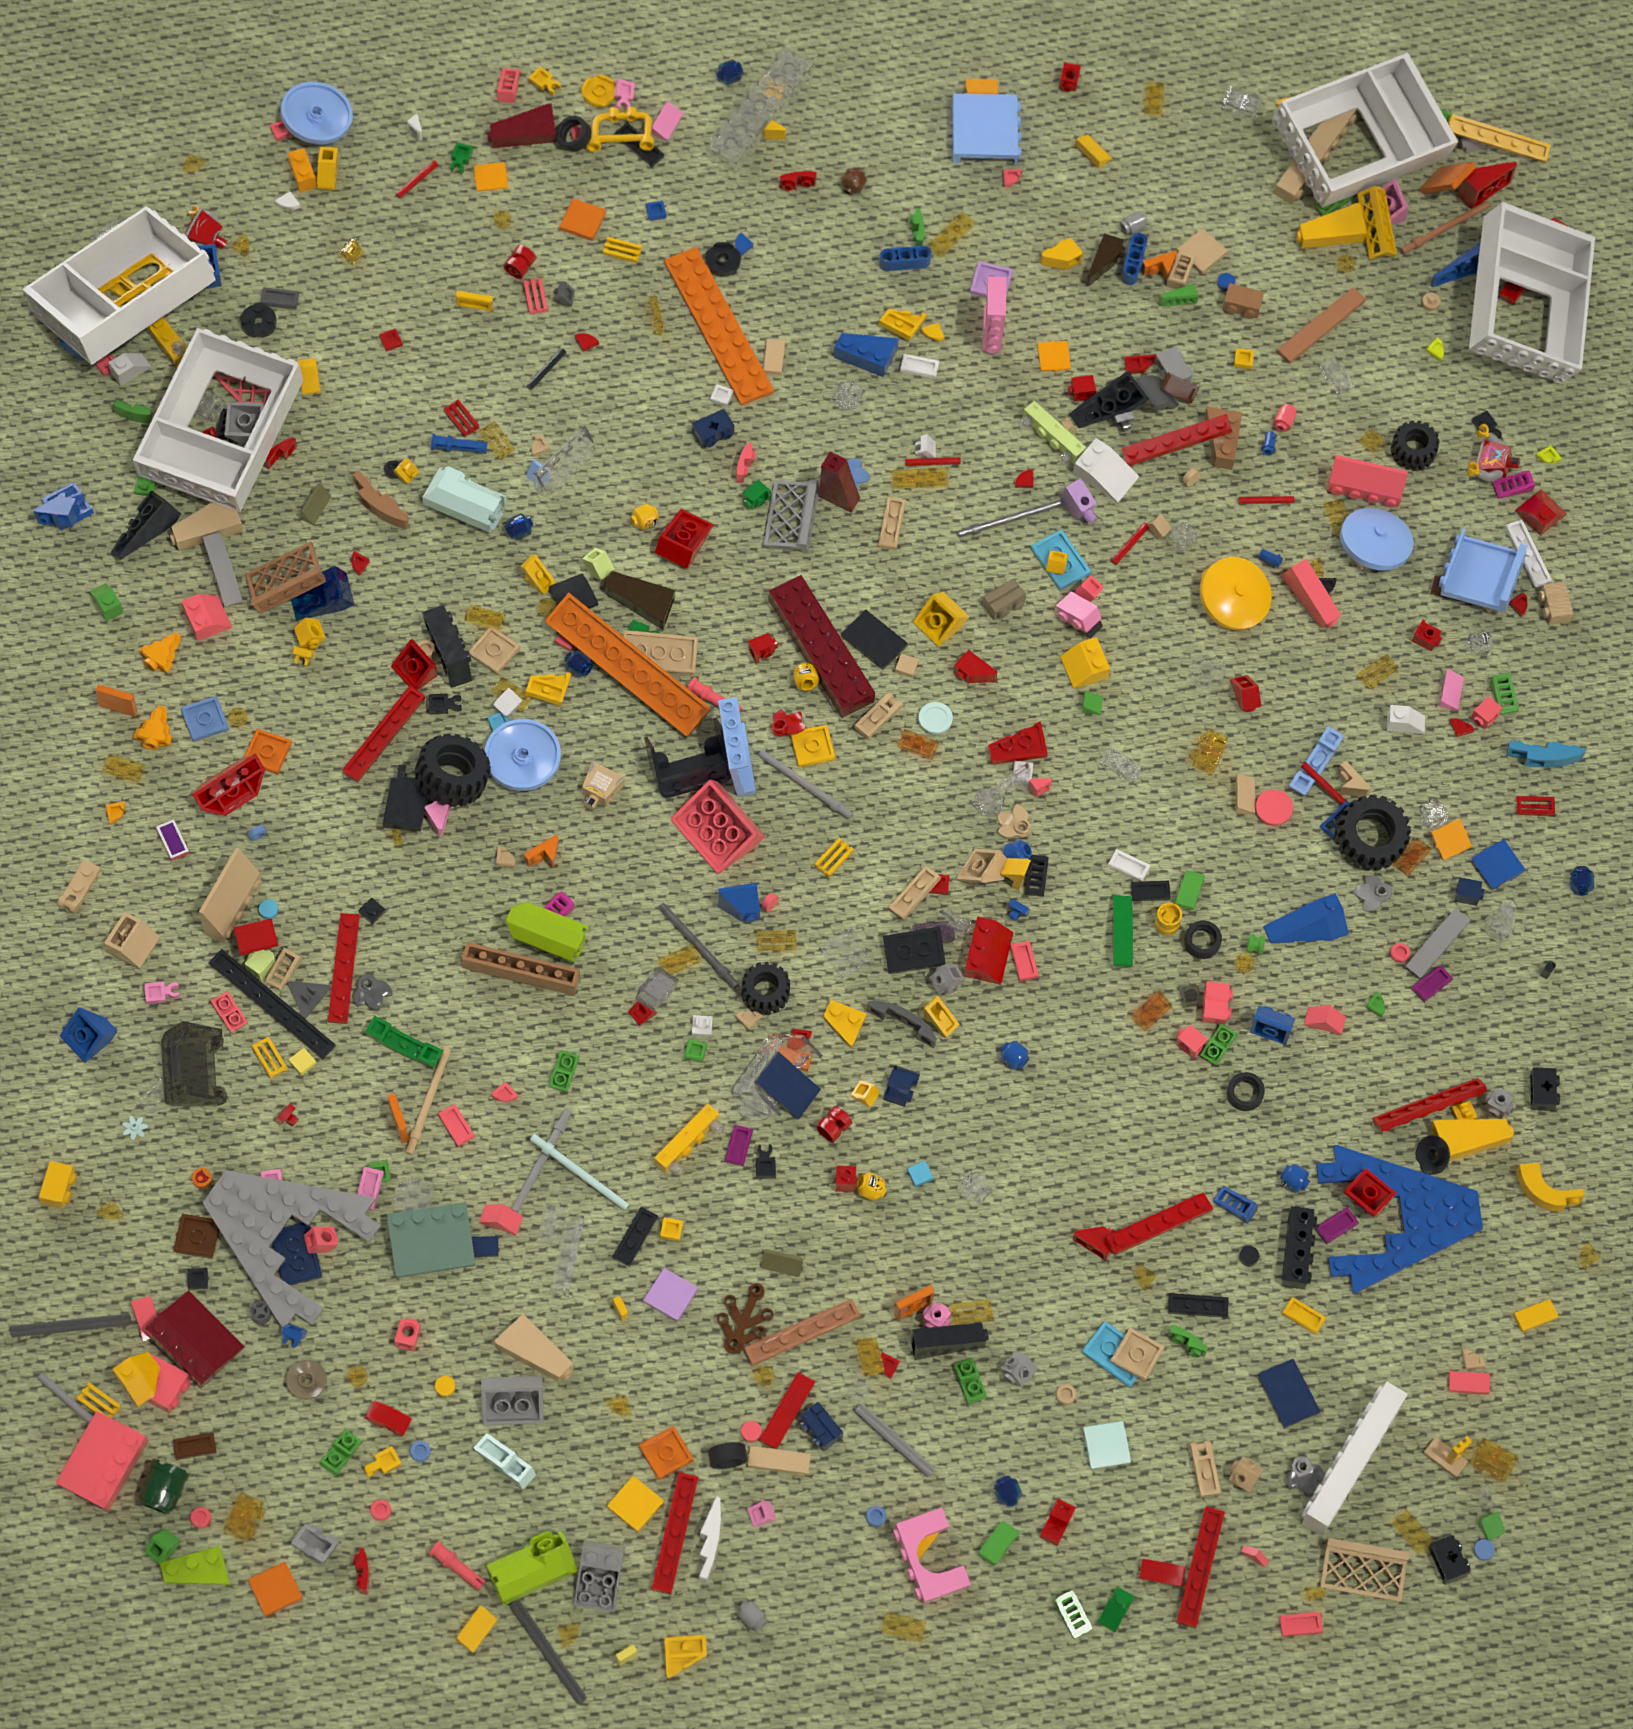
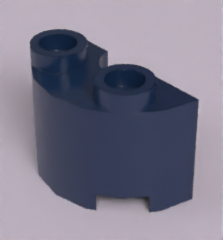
M894 1065L883 1100L905 1107L906 1103L912 1100L914 1091H911L913 1084L917 1085L920 1074L916 1071Z

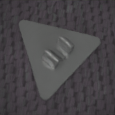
M288 982L289 989L304 1018L309 1016L330 990V985Z

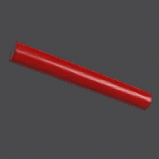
M435 160L432 161L396 193V196L401 199L439 166Z
M960 457L905 459V466L961 464Z
M1294 496L1239 497V504L1294 503Z
M1144 522L1113 557L1111 563L1117 565L1149 529L1148 523Z
M1307 762L1301 766L1340 805L1346 801Z

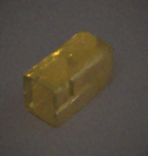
M1207 729L1205 734L1201 733L1198 740L1200 747L1198 750L1194 749L1191 760H1194L1192 767L1213 775L1226 747L1228 736L1217 733V731Z
M1483 1437L1470 1462L1473 1463V1467L1477 1470H1486L1491 1473V1477L1495 1480L1506 1481L1519 1456Z
M241 1492L223 1528L224 1533L246 1543L249 1538L253 1539L257 1531L255 1525L258 1519H263L266 1512L264 1502Z

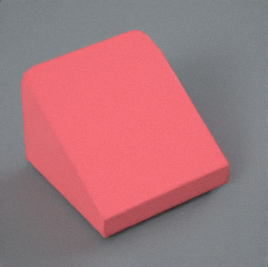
M1051 778L1029 779L1027 787L1035 797H1038L1050 790L1052 780Z

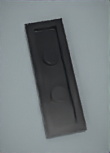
M626 122L614 132V135L641 133ZM640 141L623 142L651 167L655 166L665 157V154L655 145L651 150H643L640 148Z
M640 1207L612 1258L630 1267L658 1219V1215Z
M1169 1293L1168 1314L1228 1318L1229 1297Z

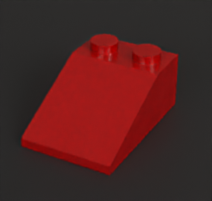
M1509 162L1475 168L1462 181L1458 196L1470 209L1480 205L1512 183L1517 163Z
M680 509L660 535L655 554L688 569L714 524L684 509Z

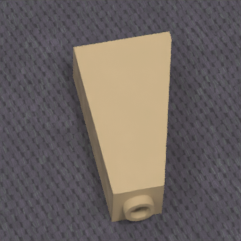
M210 503L172 526L173 534L170 535L172 544L177 545L178 551L203 544L202 537L221 532L223 538L243 532V528L237 511Z
M524 1314L494 1341V1346L497 1350L559 1383L563 1379L565 1381L568 1380L574 1373V1363Z

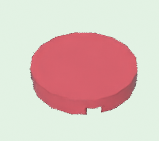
M1275 789L1263 792L1258 797L1255 805V811L1259 820L1269 826H1279L1287 823L1292 816L1294 808L1290 797L1284 792Z

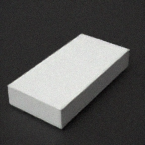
M904 354L900 372L936 379L939 361Z
M1117 849L1108 864L1109 868L1137 881L1144 880L1151 866Z

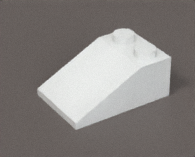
M1097 438L1074 464V475L1117 503L1139 478L1111 447Z

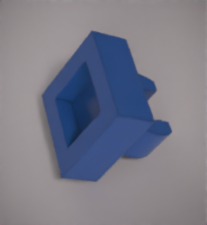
M1013 898L1009 903V906L1013 908L1009 917L1015 921L1019 919L1021 913L1027 916L1030 912L1027 906Z
M288 1323L281 1332L282 1335H285L282 1343L286 1344L288 1339L291 1338L294 1341L292 1348H295L305 1338L308 1330Z

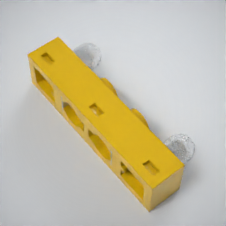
M161 317L146 329L177 368L187 347L165 318Z
M707 1104L656 1155L654 1165L665 1174L670 1170L675 1175H682L684 1167L678 1161L682 1157H688L693 1150L692 1147L696 1143L700 1144L705 1139V1134L709 1130H712L715 1134H722L724 1132L723 1124L718 1121L719 1113Z

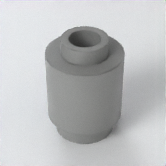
M1138 211L1124 218L1120 222V226L1125 235H1132L1146 228L1148 219L1144 213Z
M745 1601L738 1608L739 1614L737 1616L751 1630L759 1631L768 1621L765 1618L766 1615L753 1601L749 1603Z

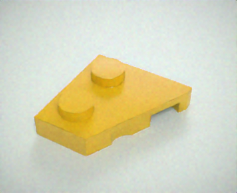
M887 309L879 320V326L911 341L926 320L927 314L922 313L920 316L912 315L911 311Z
M568 672L561 676H555L554 674L531 676L525 695L561 706L572 673Z
M830 1000L823 1019L852 1048L867 1014Z
M706 1635L664 1638L667 1678H671L707 1656Z

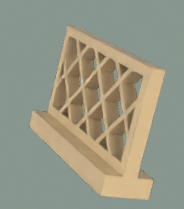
M1333 1538L1326 1540L1320 1588L1401 1602L1409 1552ZM1330 1552L1338 1553L1343 1561L1333 1567L1329 1561ZM1352 1556L1358 1557L1363 1563L1356 1570H1353L1347 1562ZM1372 1560L1379 1561L1383 1567L1375 1574L1367 1565ZM1345 1563L1351 1573L1342 1579L1336 1568ZM1392 1564L1402 1565L1401 1574L1394 1578L1388 1567ZM1365 1566L1371 1577L1362 1583L1355 1572ZM1383 1570L1392 1579L1384 1586L1376 1578V1575ZM1331 1571L1340 1580L1335 1585L1325 1584L1326 1575ZM1351 1575H1354L1360 1584L1354 1589L1348 1588L1344 1582ZM1372 1578L1380 1587L1376 1592H1369L1364 1585ZM1394 1582L1398 1588L1397 1597L1390 1596L1384 1588Z

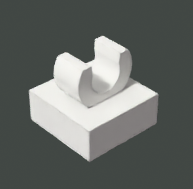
M928 434L922 435L921 441L915 443V446L921 448V450L916 451L915 454L919 457L936 458V442Z
M693 1015L692 1036L711 1037L713 1016Z

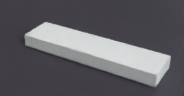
M1523 520L1506 524L1505 529L1515 550L1519 549L1520 544L1527 545L1523 566L1534 589L1543 587L1544 584H1552V579Z

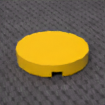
M596 75L593 78L589 77L583 83L582 96L586 103L591 106L606 107L616 99L614 98L615 82L608 76Z

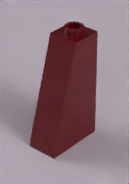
M552 103L490 124L487 139L488 142L492 143V149L555 143L556 130Z
M830 451L821 465L819 498L852 513L860 500L847 459Z

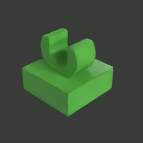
M138 476L134 490L135 495L147 496L151 490L155 492L157 482Z

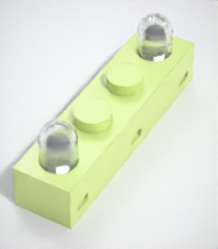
M1033 401L1024 409L1023 419L1019 422L1020 428L1025 430L1032 426L1041 438L1045 437L1049 441L1053 449H1058L1062 453L1058 457L1060 464L1066 465L1070 461L1075 464L1085 452L1086 447L1037 402Z

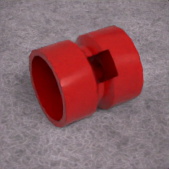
M517 245L511 254L512 257L507 259L503 268L512 277L523 279L528 268L535 262L536 255L528 247Z
M833 1106L827 1113V1118L823 1117L815 1127L819 1134L827 1141L834 1143L841 1136V1131H846L852 1125V1120L843 1109Z

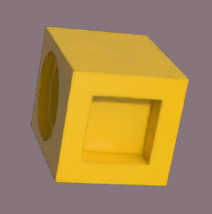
M304 618L294 627L301 647L315 649L326 639L319 619Z

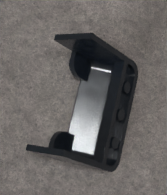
M713 718L716 735L705 740L703 745L705 753L669 762L665 753L655 752L648 737H644L649 764L657 788L663 797L670 798L699 790L709 780L724 783L731 779L723 728L717 718Z

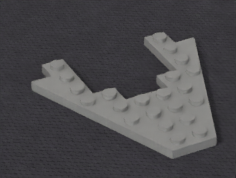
M225 1170L203 1202L208 1213L259 1293L269 1305L270 1310L282 1328L290 1323L295 1315L313 1325L324 1309L275 1276L285 1261V1257L271 1249L270 1246L291 1216L309 1226L321 1210L369 1243L381 1227L380 1224L365 1215L375 1201L373 1197Z

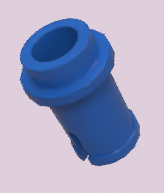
M1273 431L1266 432L1265 441L1261 447L1262 453L1267 456L1272 455L1276 450L1275 441L1277 434H1274Z
M1263 548L1258 559L1273 565V568H1279L1283 557H1280V554L1276 555Z

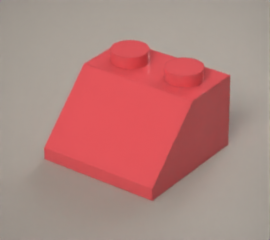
M198 594L181 601L183 611L197 641L232 628L218 596Z

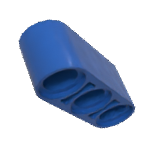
M1135 233L1131 237L1122 274V281L1127 285H1134L1138 281L1147 245V237L1143 233Z
M927 246L884 249L880 253L879 266L883 271L927 268L931 264L932 251Z

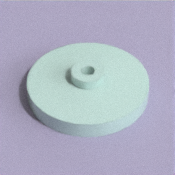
M928 703L919 712V724L927 733L942 734L952 725V712L943 703Z

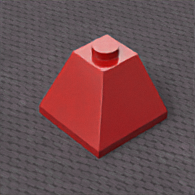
M1542 489L1515 510L1540 536L1567 515Z

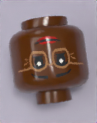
M857 167L847 169L840 182L844 187L843 191L849 195L853 193L859 194L867 182L866 173Z

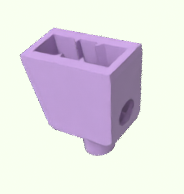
M1080 478L1067 486L1060 497L1064 506L1077 521L1084 517L1089 525L1098 519L1093 512L1096 501L1082 479Z

